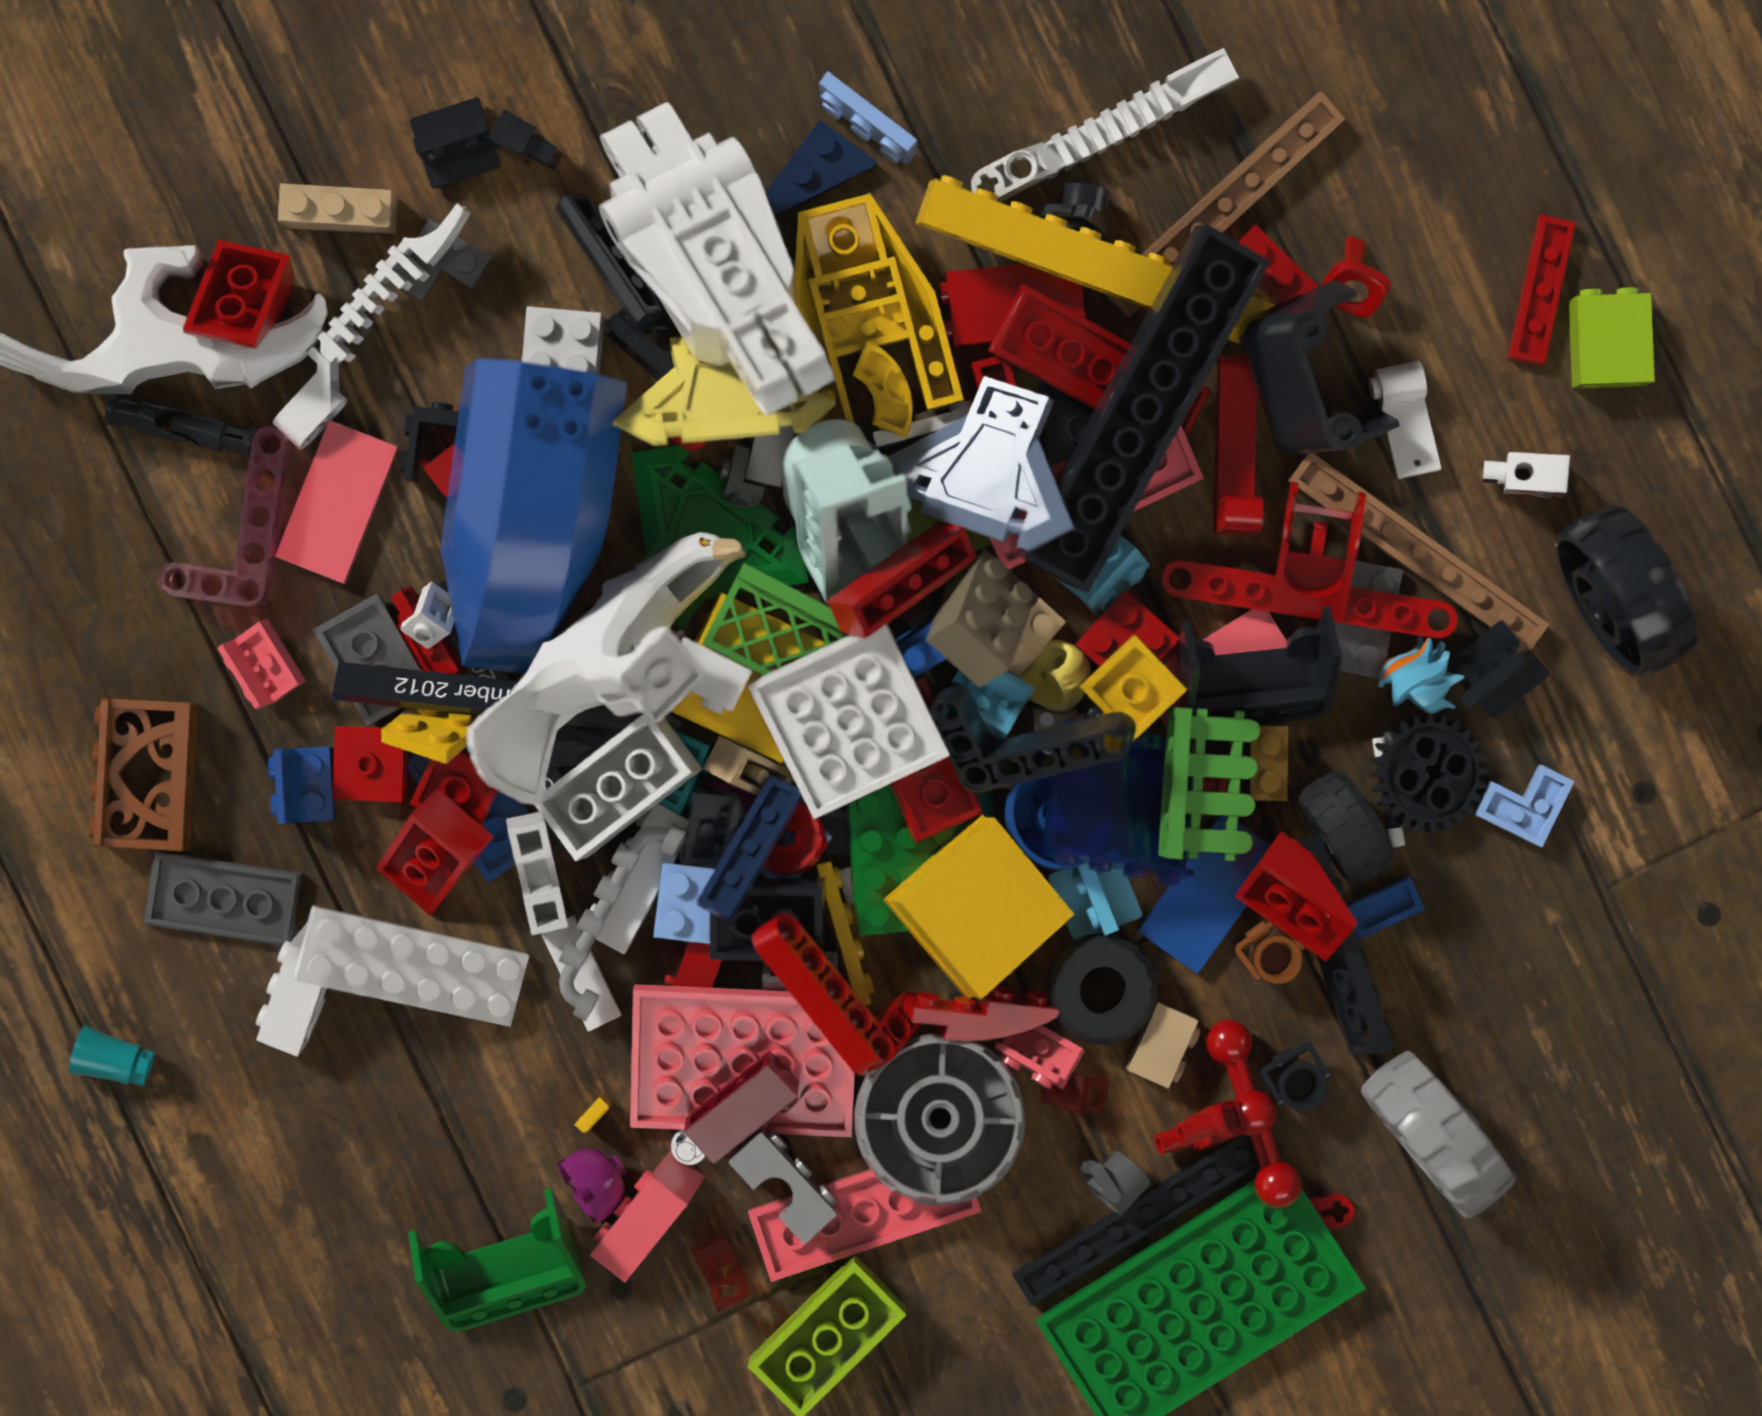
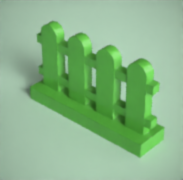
M1168 708L1159 856L1182 859L1183 851H1187L1186 858L1198 859V852L1224 853L1223 860L1235 861V853L1244 854L1251 849L1253 844L1252 837L1247 832L1237 830L1238 816H1248L1254 811L1255 802L1250 795L1239 793L1240 779L1254 777L1258 767L1253 758L1242 756L1243 742L1256 740L1260 734V727L1256 721L1244 719V711H1233V718L1207 717L1208 709H1196V716H1192L1191 708ZM1190 738L1194 739L1193 753H1189ZM1206 739L1231 741L1230 755L1205 754ZM1188 776H1192L1191 791L1187 790ZM1203 777L1229 778L1228 793L1202 791ZM1185 813H1189L1188 828H1184ZM1201 814L1226 815L1225 830L1201 829Z

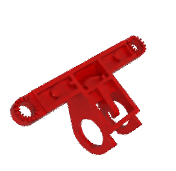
M1291 481L1275 575L1182 560L1174 561L1167 565L1162 574L1163 587L1171 596L1314 620H1320L1322 608L1330 606L1334 623L1435 639L1449 636L1455 630L1458 622L1455 609L1443 601L1350 587L1366 502V493L1364 492L1357 493L1354 512L1297 504L1296 498L1299 482ZM1294 512L1350 520L1351 527L1345 560L1323 556L1328 523L1315 522L1309 554L1288 551ZM1184 569L1190 573L1191 583L1186 589L1177 590L1171 586L1169 577L1174 570ZM1435 609L1445 611L1449 618L1447 627L1442 631L1433 630L1428 624V615Z

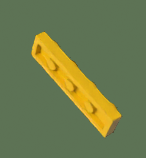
M831 861L815 864L812 866L814 876L816 878H825V914L836 952H838L844 980L855 994H858L859 999L865 1006L871 1005L869 995L874 994V987L869 973L863 974L859 960L864 959V953L859 938L853 939L849 924L854 923L850 905L848 902L843 903L839 889L844 887L841 873L838 867L832 868Z

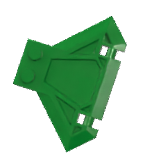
M676 445L631 453L646 556L642 562L661 552L679 539L698 532L716 535L723 539H735L746 551L745 558L731 562L717 580L675 619L674 623L684 630L706 599L717 598L720 592L728 595L744 563L787 586L809 583L807 568L797 543L796 529L791 526L785 535L775 529L773 526L779 517L760 503L757 508H738L733 506L730 501L722 500L725 479L719 478L720 474L703 461L696 470L684 461L690 454L688 450ZM675 474L686 481L682 489L670 482ZM763 539H766L775 546L771 554L759 547ZM739 588L737 594L749 593L742 588Z

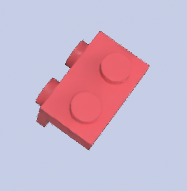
M268 619L257 622L236 639L223 643L218 647L220 654L224 658L225 665L232 671L242 687L245 697L256 710L278 702L306 682Z
M1042 1025L1023 1033L1007 1036L1002 1043L997 1042L994 1047L1002 1055L1000 1059L1008 1067L1019 1071L1021 1066L1033 1072L1031 1079L1047 1089H1051L1053 1084L1063 1089L1085 1052L1080 1046Z

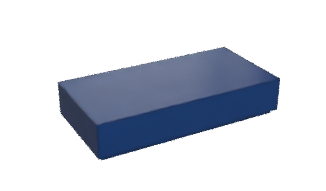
M1408 875L1346 903V906L1358 922L1356 932L1354 933L1357 940L1425 910L1416 888Z

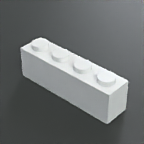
M657 804L637 820L636 825L641 827L640 830L649 826H660L670 830L672 825L675 824L687 831L688 817ZM686 834L673 857L660 851L663 843L659 841H650L645 845L596 940L622 954L628 951L659 893L662 863H675L681 848L685 844ZM628 838L625 845L628 846L632 839ZM611 870L607 877L611 879L614 871ZM593 903L590 910L594 911L597 904Z

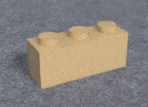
M280 183L278 221L286 228L396 234L398 197L392 190Z

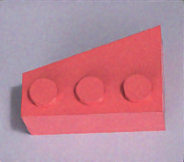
M670 1149L653 1173L647 1169L635 1184L634 1188L638 1190L632 1199L628 1196L623 1199L613 1213L618 1217L612 1225L605 1222L596 1233L593 1240L598 1244L590 1256L625 1283L688 1205L706 1175L694 1165H685L677 1161Z

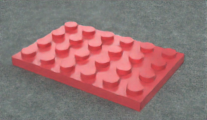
M634 984L630 1128L684 1130L688 1115L770 1050L799 1081L796 1104L786 1113L781 1114L778 1112L773 1116L764 1130L767 1133L774 1130L777 1134L852 1137L855 1073L849 1068L789 991Z

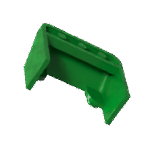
M552 1188L544 1190L547 1208L539 1211L531 1219V1233L463 1253L458 1245L449 1241H440L426 1248L416 1230L408 1232L415 1282L444 1328L449 1331H465L575 1297L585 1290L584 1271L570 1225Z

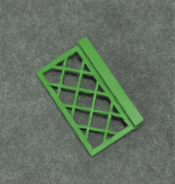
M744 563L702 644L762 675H766L772 672L766 667L777 665L779 669L782 667V662L801 656L804 657L834 643L829 642L827 633L839 639L850 634L840 631L830 607ZM739 588L754 594L759 610L737 616L733 600ZM760 598L773 605L763 608ZM729 608H731L733 618L723 621ZM776 608L787 611L792 627L771 634L764 612ZM760 614L767 635L746 642L739 620ZM793 615L806 621V623L796 626ZM735 622L741 640L740 644L726 648L713 641L720 626ZM810 625L820 628L825 644L804 651L798 629ZM794 631L800 652L779 659L773 637ZM768 639L775 660L759 665L751 660L747 646ZM743 647L746 658L732 650Z

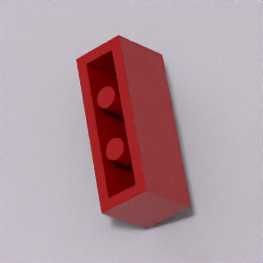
M1256 224L1238 241L1240 244L1271 261L1256 287L1258 292L1272 297L1271 304L1278 305L1319 287Z

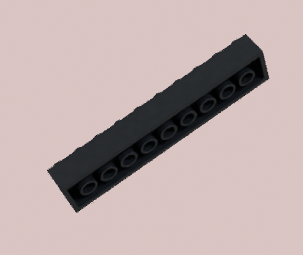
M1208 224L1195 226L1056 479L1057 486L1075 529L1031 551L1018 548L1016 556L1078 591L1089 593L1271 261Z

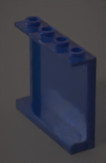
M1069 718L1065 721L1056 724V726L1079 720ZM1142 732L1132 742L1128 754L1120 760L1050 776L1041 856L1054 858L1053 863L1063 866H1075L1076 862L1089 864V870L1096 872H1111V868L1123 870V876L1130 878H1145L1146 874L1158 876L1157 881L1164 884H1180V880L1194 876V870L1186 869L1187 851H1183L1182 859H1171L1158 855L1166 737ZM1111 734V735H1113L1114 737L1121 738V737L1118 736V735ZM1076 742L1081 746H1086L1083 743ZM1190 742L1189 753H1193L1194 742ZM1188 776L1187 790L1190 791L1192 776ZM1185 813L1184 828H1188L1189 813Z

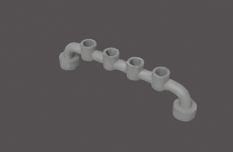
M675 824L672 825L670 830L660 826L645 827L636 833L628 846L621 843L611 860V863L617 865L611 879L603 876L594 892V896L600 898L594 911L586 908L576 928L582 931L576 944L569 941L559 958V962L565 964L559 979L560 992L564 999L575 1007L572 1015L586 1022L600 995L587 988L583 995L576 991L574 987L575 977L645 845L650 841H659L663 843L660 851L673 857L687 832L683 828Z

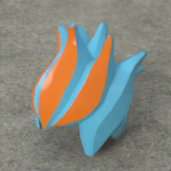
M1418 636L1414 649L1392 657L1385 662L1379 673L1378 687H1383L1384 684L1388 683L1392 684V702L1394 707H1398L1409 699L1417 707L1429 714L1444 708L1455 709V706L1444 698L1450 687L1465 676L1446 672L1450 652L1444 651L1445 643L1440 641L1433 651L1431 638H1427L1423 644L1422 636Z

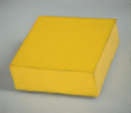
M602 1093L574 1125L583 1133H587L611 1107L612 1101Z

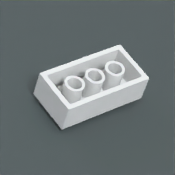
M527 306L522 361L600 374L605 318L599 312Z
M643 714L545 790L542 803L535 806L574 860L579 861L599 850L699 773L702 768L665 717L658 723L650 721Z

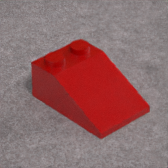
M218 240L182 328L183 333L256 349L283 313L295 284L290 255Z
M437 788L410 815L375 869L428 915L432 916L482 855L494 836L480 822L475 821L463 811L452 798L447 797Z
M1283 832L1279 833L1234 896L1325 961L1331 957L1358 923L1314 855L1302 847L1297 840L1288 837Z

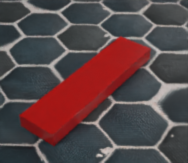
M1542 214L1537 217L1507 357L1509 360L1541 367L1546 365L1575 231V221Z

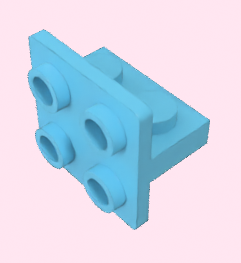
M958 670L951 681L960 683L968 688L988 733L999 740L1006 738L1022 708L1034 691V688L1021 677L1012 675L1007 671L980 688L960 670Z
M1115 849L1098 854L1081 866L1061 869L1048 875L1052 888L1074 913L1066 922L1073 941L1089 934H1110L1119 930L1118 926L1142 916L1137 899Z

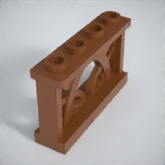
M102 698L101 706L98 705L96 707L94 716L95 726L99 728V742L94 744L92 754L93 763L97 765V779H93L90 792L91 800L95 801V816H91L89 821V837L93 838V846L169 851L191 850L198 703ZM146 710L175 711L174 721L152 728V723ZM128 711L135 713L143 723L144 732L139 734L134 724L126 722L129 726V731L126 735H120L116 728L118 717ZM159 740L160 749L165 744H170L173 748L172 755L166 759L162 758L157 751L155 741ZM115 744L118 745V746L123 747V748L116 754V756H115ZM147 746L152 760L161 768L172 772L171 780L159 783L153 787L143 802L130 789L121 772L129 761ZM113 790L120 800L112 802ZM161 792L166 793L170 797V804L167 807H163L158 801L156 810L152 809L157 795ZM116 811L124 814V821L121 825L129 823L133 819L134 814L140 817L136 828L130 834L123 836L113 830L111 818ZM147 822L168 830V840L142 839L139 837L144 832Z

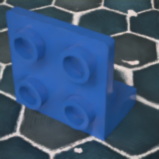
M332 747L274 749V757H269L268 771L270 779H275L276 794L271 795L270 806L272 816L277 817L278 824L336 820L335 800H332Z

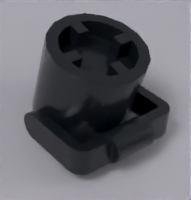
M1065 183L1062 185L1060 203L1043 204L1040 218L1045 219L1046 214L1066 220V227L1079 232L1080 228L1084 227L1099 232L1102 235L1106 234L1109 230V223L1105 219L1109 190L1091 184Z
M1304 1043L1295 1049L1290 1046L1273 1056L1274 1061L1262 1068L1261 1076L1278 1105L1281 1107L1287 1104L1289 1107L1299 1111L1314 1109L1323 1101L1327 1093L1326 1080L1331 1078L1328 1069L1314 1046L1310 1043ZM1309 1051L1318 1067L1305 1059H1299L1298 1056ZM1276 1070V1072H1275V1074H1274V1080H1273V1083H1272V1081H1271V1079L1269 1078L1268 1074H1269L1270 1072Z

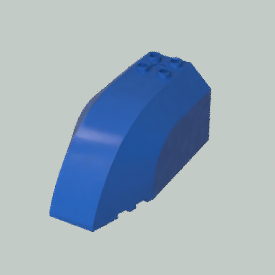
M477 358L465 367L440 548L462 666L525 675L542 644L552 641L557 637L578 595L596 565L603 545L611 507L621 429L614 426L613 420L624 411L627 382L597 373L523 361Z

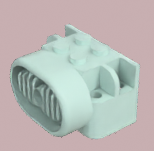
M833 419L819 422L810 426L808 430L799 433L790 442L781 462L784 500L796 521L797 543L802 559L827 604L828 599L908 543L907 535L911 534V527L907 519V512L911 510V505L906 492V478L904 474L894 476L890 460L885 455H881L879 450H872L861 429L856 424L847 420Z

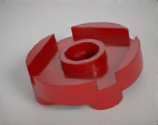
M801 803L785 828L789 832H795L794 843L791 846H782L781 842L784 839L782 834L763 866L765 869L784 876L798 875L809 870L826 849L827 837L825 836L822 820L820 817L814 819L808 806Z

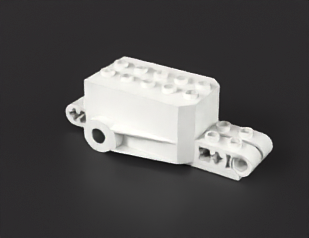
M668 102L638 116L636 121L639 130L632 121H628L600 135L605 153L620 177L610 183L611 199L599 205L603 222L612 240L627 262L656 293L694 358L719 366L731 361L765 416H769L797 401L794 387L804 397L833 382L834 376L825 358V353L793 302L794 269L760 179L740 143L734 137H730L716 144L710 133L693 141Z

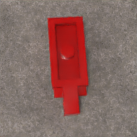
M413 586L403 588L390 596L400 612L397 615L399 624L396 626L422 671L458 675L465 672L466 668L462 666L461 659L448 636L427 649L400 630L402 622L414 614L420 598Z

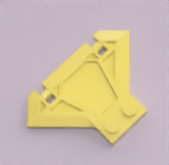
M671 337L670 351L674 368L614 419L613 425L652 445L667 444V437L677 436L681 437L682 443L779 435V427L791 426L795 433H801L820 421L836 405V401L815 391L802 397L794 387L797 401L769 416H765L731 361L719 366L696 360L682 337Z

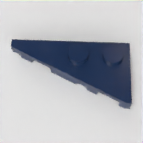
M819 120L765 192L773 216L775 217L793 207L797 208L821 196L823 192L836 188L865 171L868 172L874 169L877 161L822 120Z

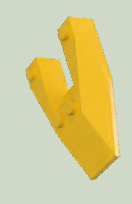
M866 194L798 212L793 302L825 353V358L834 376L833 382L815 391L836 401V405L817 423L833 419L847 420L854 423L837 358L862 352L867 340L879 347L904 340L908 341L927 412L941 411L950 408L952 405L962 403L964 399L936 293L872 195Z

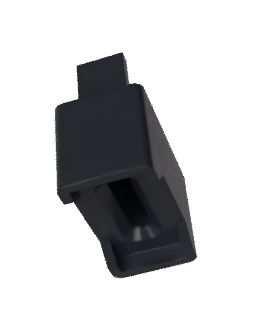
M505 109L502 111L488 137L490 141L497 144V149L528 166L533 159L554 171L562 157V153L556 146L543 140L544 136L536 126Z

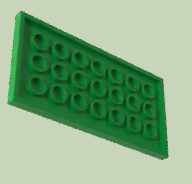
M1254 1180L1035 1318V1321L1095 1416H1165L1366 1288L1303 1189H1301L1299 1197L1292 1205L1277 1209L1268 1206L1260 1200L1255 1192Z

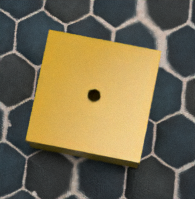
M720 592L694 642L752 672L732 712L724 708L722 714H719L702 706L701 703L704 698L691 691L688 697H684L671 712L781 764L784 758L748 687V683L764 675L702 644L727 597V594ZM735 598L733 600L737 616L758 610ZM729 608L723 621L733 618L731 608ZM765 613L771 634L792 627ZM760 614L739 620L746 642L767 635ZM735 622L720 626L713 641L726 648L740 644L741 640ZM798 629L804 651L825 644L824 641ZM794 631L773 637L779 659L800 652ZM768 639L747 646L753 662L762 665L775 660ZM743 647L732 650L746 658ZM802 656L782 662L781 666L783 667L787 664H790L802 658ZM777 665L766 667L772 672L778 669Z
M982 814L973 818L952 839L883 899L961 994L967 998L975 997L982 999L1074 915L995 818L985 817Z

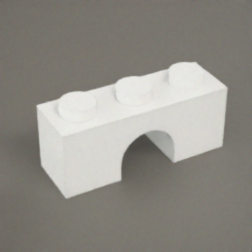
M540 812L506 819L531 935L567 928L566 912L544 817Z

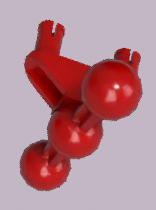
M1220 1020L1209 1029L1206 1037V1048L1212 1059L1226 1066L1236 1098L1209 1106L1187 1117L1185 1121L1175 1124V1128L1155 1134L1153 1137L1155 1147L1160 1155H1164L1187 1147L1201 1150L1243 1134L1248 1135L1251 1138L1261 1167L1255 1179L1256 1194L1263 1203L1277 1209L1286 1208L1292 1205L1300 1195L1302 1189L1301 1176L1295 1167L1281 1160L1271 1131L1277 1118L1276 1104L1269 1095L1257 1090L1246 1058L1252 1048V1034L1246 1025L1237 1020Z

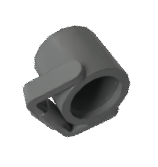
M1117 1150L1103 1165L1096 1161L1086 1160L1079 1168L1081 1175L1087 1182V1187L1095 1197L1119 1216H1122L1151 1184L1146 1174Z

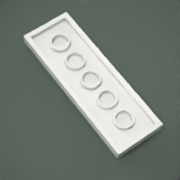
M312 906L293 979L297 982L511 1027L529 955L497 946Z

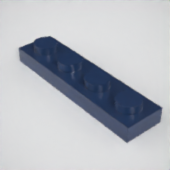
M771 775L769 776L696 902L699 907L729 922L733 920L803 799L798 788Z

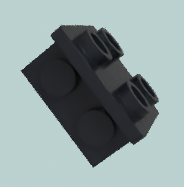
M478 97L410 119L415 139H413L415 150L423 161L430 186L433 189L501 168L502 165L495 143L488 139L491 131L481 100Z
M1504 620L1497 621L1451 658L1447 669L1452 674L1465 676L1459 681L1464 687L1459 697L1468 708H1471L1478 702L1493 719L1497 718L1549 676L1548 669Z

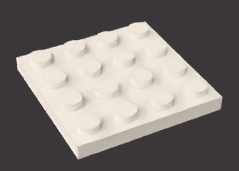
M887 624L867 639L853 635L846 636L748 683V687L814 819L950 756Z

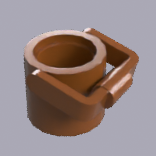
M1262 921L1245 933L1246 938L1236 945L1235 951L1256 982L1264 979L1273 984H1284L1293 980L1299 973L1302 966L1301 951L1306 947L1292 937L1289 939L1277 933H1271V930L1277 927L1271 922L1265 924ZM1252 944L1248 960L1242 951Z

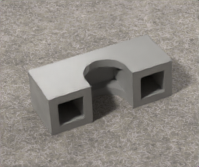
M763 1130L756 1136H752L729 1158L728 1163L753 1190L764 1180L774 1177L781 1178L790 1185L793 1191V1198L780 1211L779 1218L805 1245L837 1215L838 1209L834 1204L838 1200L826 1186L822 1185L818 1188L809 1177L813 1173L800 1158L797 1157L793 1161L784 1151L787 1147L786 1143L774 1130L769 1133Z

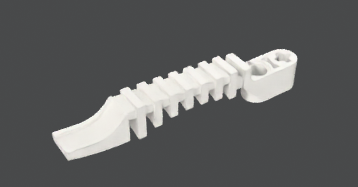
M1222 48L1166 76L1165 84L1160 85L1159 80L1150 84L1149 92L1143 94L1142 90L1133 94L1132 101L1127 103L1126 100L1117 103L1116 109L1110 111L1108 108L1100 112L1099 118L1093 120V117H1090L1084 121L1083 126L1077 128L1074 125L1068 128L1067 134L1062 137L1059 132L1051 136V140L1046 143L1041 142L1012 152L987 165L974 174L971 181V191L976 193L977 188L982 189L981 182L987 179L990 184L996 182L994 194L998 195L997 202H1002L1046 178L1052 179L1058 176L1059 171L1064 169L1068 171L1074 168V164L1080 161L1084 163L1096 153L1099 155L1107 151V147L1113 144L1117 146L1123 142V139L1138 135L1140 130L1144 128L1150 129L1156 125V122L1162 119L1165 121L1171 118L1173 113L1185 110L1208 94L1238 80L1239 76L1225 49ZM1019 161L1026 162L1032 171L1026 178H1016L1010 171L1012 165Z
M457 203L441 225L432 233L420 238L404 237L398 246L393 245L387 251L390 254L387 260L381 259L376 265L379 270L375 275L369 274L364 279L367 283L363 289L358 288L352 294L355 297L353 302H346L340 309L343 311V314L340 317H334L328 323L332 326L328 332L322 331L317 337L320 340V348L312 346L307 352L317 363V372L273 420V424L299 450L308 446L327 426L328 421H332L348 401L339 392L338 364L342 360L350 363L356 357L343 344L345 340L349 344L353 342L359 345L364 339L353 328L354 324L368 329L374 323L364 312L368 310L370 313L375 312L378 315L383 312L385 308L376 300L378 295L383 300L387 299L391 302L398 297L387 285L390 281L398 289L402 288L407 292L413 286L399 271L401 267L416 280L420 279L425 282L430 277L411 255L415 252L426 264L430 263L432 266H435L453 244L467 222L471 212L465 206L462 207Z

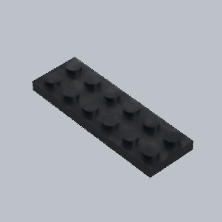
M1322 836L1295 839L1302 847L1314 855L1343 900L1344 889L1340 880L1334 875L1330 863L1332 861V854L1329 846L1323 841ZM1355 926L1327 961L1318 955L1316 956L1349 1053L1383 1054L1394 1049L1390 1040L1392 1038V1031L1390 1025L1382 1016L1379 1007L1380 995L1375 985L1370 981L1366 969L1368 967V960L1364 951L1359 948L1354 934L1356 932Z

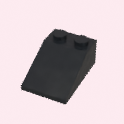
M784 877L755 880L731 922L709 912L710 960L764 961L753 946L752 934L754 930L782 913L792 915L820 950L825 953V878Z

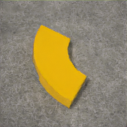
M867 340L852 375L864 382L872 394L875 407L872 424L907 439L913 413L912 397L907 380L894 359L879 346Z

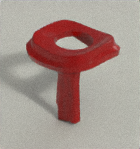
M1348 236L1346 238L1345 259L1332 267L1320 286L1333 280L1343 284L1353 280L1362 282L1366 285L1369 292L1364 300L1359 302L1348 300L1335 307L1353 315L1368 318L1383 303L1391 289V283L1384 273L1363 264L1366 254L1365 241Z

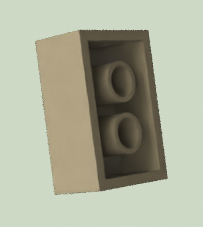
M985 548L976 552L978 559L949 579L926 639L929 644L979 688L1011 668L1036 594L1027 584L1019 580L999 559L995 558Z

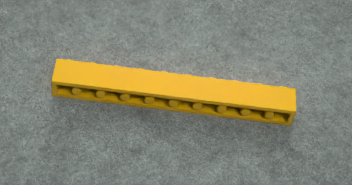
M942 175L941 180L934 179L929 182L915 222L916 225L1150 310L1173 268L1169 266L1170 259L1164 256L1149 253L1147 258L1134 253L1136 247L1129 243L1115 240L1113 245L1100 240L1102 234L1084 227H1081L1079 232L1066 227L1067 221L1049 214H1046L1045 219L1031 214L1033 208L1014 201L1011 202L1010 206L997 202L998 195L977 188L976 193L962 189L963 182ZM1254 291L1228 340L1240 344L1238 332L1243 321L1254 314L1275 306L1270 303L1272 297Z

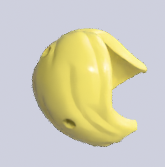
M1050 640L1019 677L1034 688L1029 698L1030 701L1046 709L1062 712L1075 707L1086 693L1080 686L1092 674L1087 656L1075 645L1063 640Z

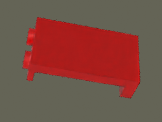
M1025 264L947 271L946 282H939L941 304H948L950 318L943 319L947 339L952 341L953 350L960 349L962 346L992 343L1022 284L1028 285L1085 318L1082 285Z

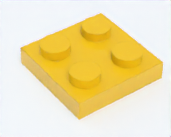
M1135 635L1123 644L1080 686L1105 714L1122 712L1133 718L1137 728L1133 741L1187 691Z
M407 708L382 729L381 742L447 764L467 747V729L480 716Z

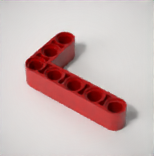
M1219 355L1217 362L1213 494L1214 535L1252 536L1261 531L1263 523L1262 497H1254L1257 390L1245 356Z
M782 913L754 930L752 942L757 953L854 1073L860 1076L866 1075L893 1060L921 1025V1023L911 1022L903 1010L905 995L918 996L913 991H907L882 1005L872 1015L792 915Z

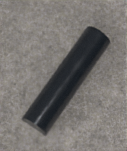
M589 194L565 195L556 205V212L635 329L639 330L653 324L666 312V309L656 293L631 267L624 255L619 251L603 222L596 204Z

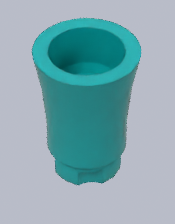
M84 1024L72 1051L68 1074L107 1079L126 1085L132 1083L144 1087L151 1072L155 1052L141 1049L140 1045L120 1040Z

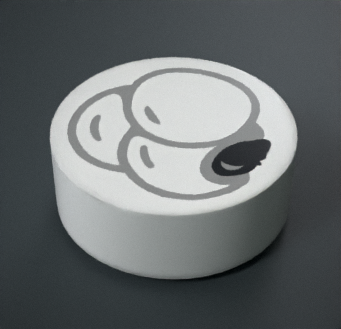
M680 1130L674 1135L671 1142V1151L677 1161L685 1165H693L706 1158L701 1150L684 1134V1130Z

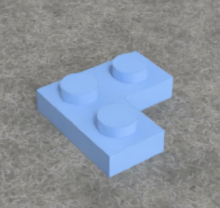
M1538 765L1523 797L1489 781L1481 797L1483 801L1478 803L1473 815L1538 847H1543L1575 781L1543 765Z

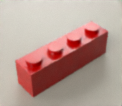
M937 522L827 600V603L842 633L867 639L978 558L963 526Z

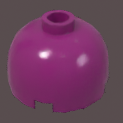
M586 1148L580 1149L556 1163L566 1185L570 1184L575 1193L572 1196L592 1222L599 1224L614 1213L623 1201L625 1185L622 1176L626 1174V1170L615 1155L608 1158L601 1150Z

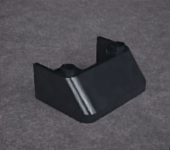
M1336 280L1245 319L1239 328V341L1273 440L1279 449L1290 455L1346 450L1400 427L1398 419L1378 408L1356 417L1348 412H1337L1328 417L1326 415L1305 351L1319 345L1326 337L1328 326L1323 311L1358 297L1355 289Z
M1324 606L1322 608L1318 628L1303 627L1296 630L1288 638L1286 648L1215 655L1214 646L1210 642L1202 639H1193L1190 621H1182L1177 651L1179 681L1187 689L1181 695L1182 707L1191 708L1192 716H1196V709H1208L1207 717L1233 718V711H1244V719L1254 720L1258 725L1315 719L1325 715L1331 708L1343 656L1331 607Z

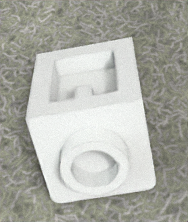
M432 581L423 587L414 614L402 622L400 630L427 649L448 636L454 623L448 593Z

